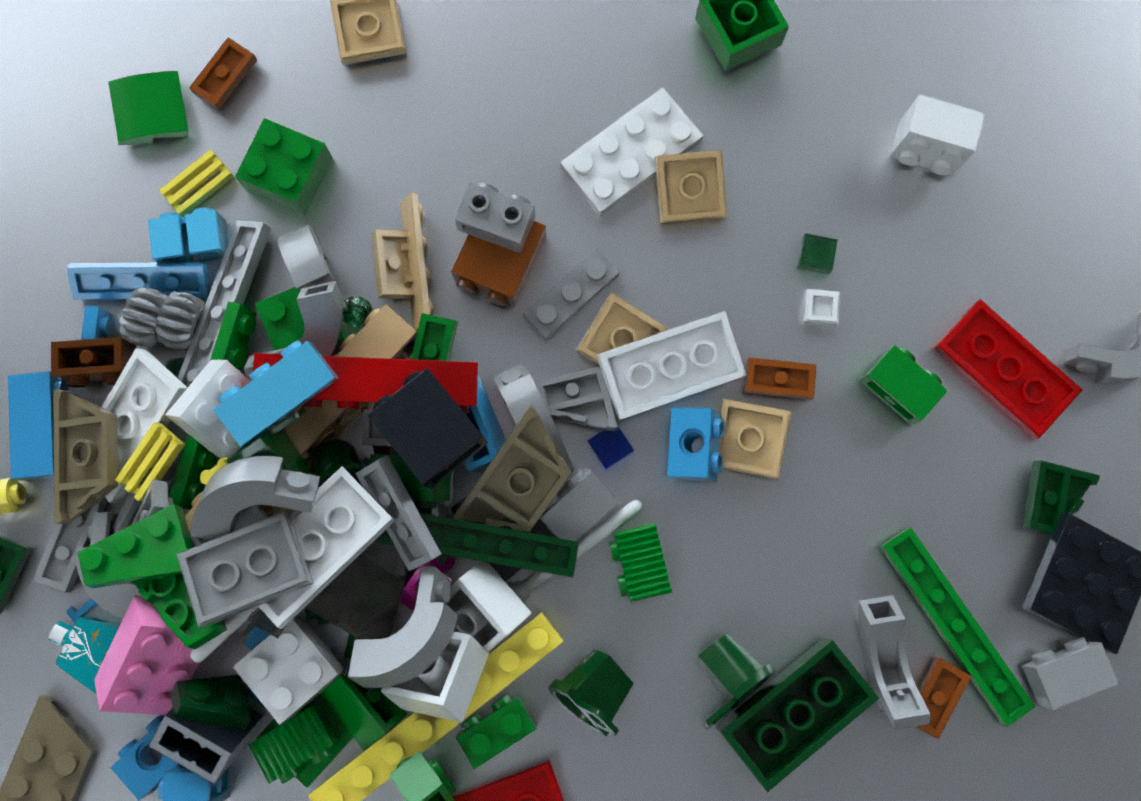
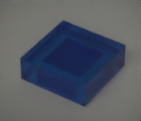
M619 426L616 431L603 430L587 440V443L605 470L634 452L633 447Z

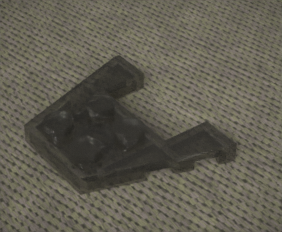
M361 553L305 608L358 639L387 638L391 634L405 586V580ZM259 607L248 617V622L276 638H279L285 627L283 629L277 628ZM351 660L343 670L344 676L350 679L348 673ZM366 688L371 692L374 690V688Z

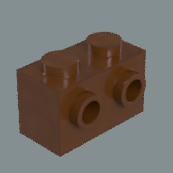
M122 337L51 342V376L67 382L68 387L72 388L90 387V382L102 381L104 385H115L137 346Z

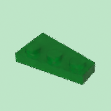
M173 504L77 552L84 585L91 588L134 583L135 580L162 579L169 578V575L181 574L182 571L177 554L193 548L183 508Z
M182 573L169 575V578H147L134 581L133 584L139 589L138 593L145 601L150 602L161 614L160 618L187 648L196 650L227 630L224 620L205 628L198 627Z

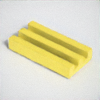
M210 149L163 186L159 192L181 217H185V214H189L234 178V176ZM219 170L221 171V173L218 176H216L213 180H211L208 184H206L188 200H186L181 205L179 204V202L182 199H184L187 195H189L192 191H196L202 185H204V182L207 179H209L212 175H214Z
M153 422L115 480L119 484H125L126 487L124 489L129 493H134V498L138 502H142L152 480L161 481L185 444L162 423ZM168 441H169V442H170L169 446L167 447V449L165 450V452L163 453V455H162L161 458L159 459L160 453L162 452V450L164 449V447L166 446V444H167ZM153 468L148 477L146 478V480L144 481V483L142 484V486H140L139 484L141 483L149 469Z

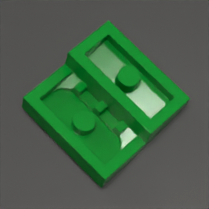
M178 71L144 73L108 82L118 145L153 144V138L188 137V126Z

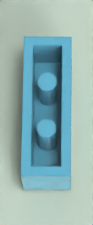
M298 340L292 343L280 353L283 359L271 367L269 363H265L249 375L252 379L250 383L241 389L235 385L218 397L221 404L212 410L240 446L250 444L339 379L311 342L306 341L304 344H301Z

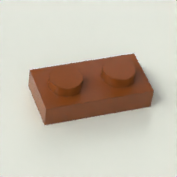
M228 37L189 89L193 94L217 110H220L257 62V58L252 52Z
M749 357L746 363L744 393L812 400L815 393L817 364Z
M935 657L918 689L930 712V724L916 727L939 739L971 676L945 660Z

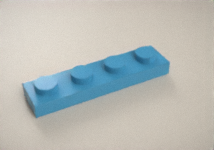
M207 262L71 263L66 267L73 300L128 299L135 289L141 287L160 291L161 294L167 296L173 291L185 292L200 299L208 298L211 291Z

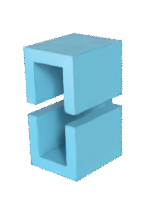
M197 208L193 210V213L185 214V217H180L177 213H164L158 219L148 220L152 259L157 263L193 262L194 254L198 255L199 262L223 259L228 246L226 222L216 210Z

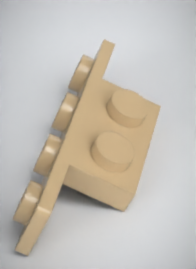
M409 193L400 203L403 230L375 229L372 233L378 298H410L413 329L418 330L421 313L433 315L434 307L428 296L430 272L428 268H425L424 255L427 243L425 236H422L421 232L423 208L421 204H418L417 193Z

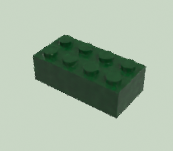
M822 638L715 727L759 784L769 792L880 698L836 643L831 639Z

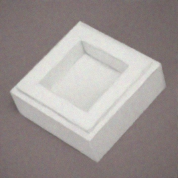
M806 289L804 292L803 324L836 327L839 324L840 292Z

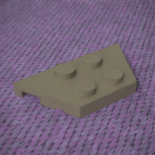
M56 389L53 390L54 524H70L118 486V482L115 480L118 476V423L116 414L70 391Z
M529 406L452 519L480 522L496 527L508 526L513 530L527 532L532 530L571 475L569 467L534 406Z
M40 695L0 788V801H77L97 749L86 737L80 735L75 723L69 717L65 718L53 705L55 700L50 695Z

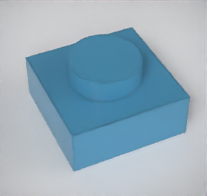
M85 306L81 339L112 337L115 328L112 314L99 306Z

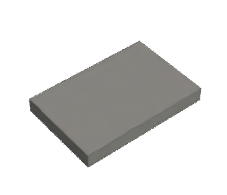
M287 511L177 554L198 627L201 628L313 584L290 513Z

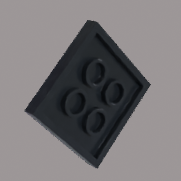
M1061 513L1022 608L1079 638L1084 637L1086 641L1100 642L1106 652L1117 655L1141 596V551L1070 513Z

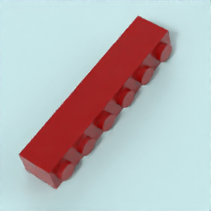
M254 353L253 371L265 363H269L272 367L283 359L282 355ZM322 356L339 379L301 407L322 408L323 400L337 401V408L359 409L360 402H374L375 405L382 397L388 394L393 395L403 387L404 380L416 371L422 372L428 368L464 413H469V406H477L478 362Z

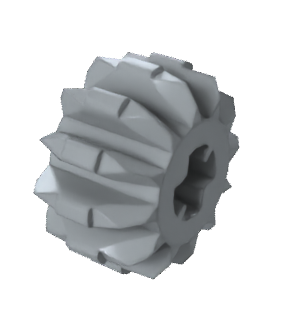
M142 287L135 289L131 293L130 298L126 299L125 308L122 310V318L119 321L121 324L120 334L125 340L142 347L143 345L152 347L159 343L155 331L158 321L156 318L159 316L160 307L163 306L167 295L151 288L145 289Z
M173 291L164 299L163 306L160 307L159 316L156 318L158 320L155 328L157 341L169 348L188 351L205 306L204 301L185 292Z

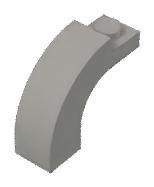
M310 224L278 238V245L283 260L299 292L301 288L334 281L325 261L328 258L315 230ZM341 296L342 306H343V312H344V311L348 310V308H347V306H346V304H345V302H344V300H343V298H342V296Z
M336 281L301 288L297 297L305 327L304 335L299 341L301 344H304L306 341L311 342L321 356L332 355L342 326L343 306ZM285 348L265 353L280 354ZM254 355L249 356L244 366L246 377L250 381H252L249 375L253 372Z
M1139 313L1135 339L1126 351H1114L1080 343L1066 350L1064 363L1076 365V370L1096 372L1095 383L1120 384L1140 378L1141 313Z
M524 364L508 369L493 377L515 425L520 421L529 406H534L571 473L575 471L544 400Z
M254 456L229 463L219 469L205 486L192 518L191 536L214 540L229 534L235 529L239 518V511L254 505H272L311 513L319 488L320 476L283 470L282 457Z
M93 512V520L90 521L87 531L88 538L91 541L90 546L115 534L112 526L118 514ZM76 547L77 571L86 592L105 611L123 619L133 597L141 596L138 593L139 589L133 583L100 588L85 586L77 552L87 547Z
M422 567L416 606L411 618L401 630L383 639H356L354 641L348 673L350 679L364 688L396 686L423 673L438 659L450 641L458 615L446 605L451 596L450 582L436 567Z
M890 595L859 601L858 621L861 647L871 688L880 698L876 701L880 712L886 713L893 730L930 724V712L914 682L908 664L905 648L906 619L894 596Z

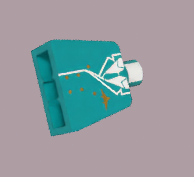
M93 616L79 617L73 627L62 621L57 622L48 637L49 641L63 647L56 660V665L97 694L94 679L121 623Z

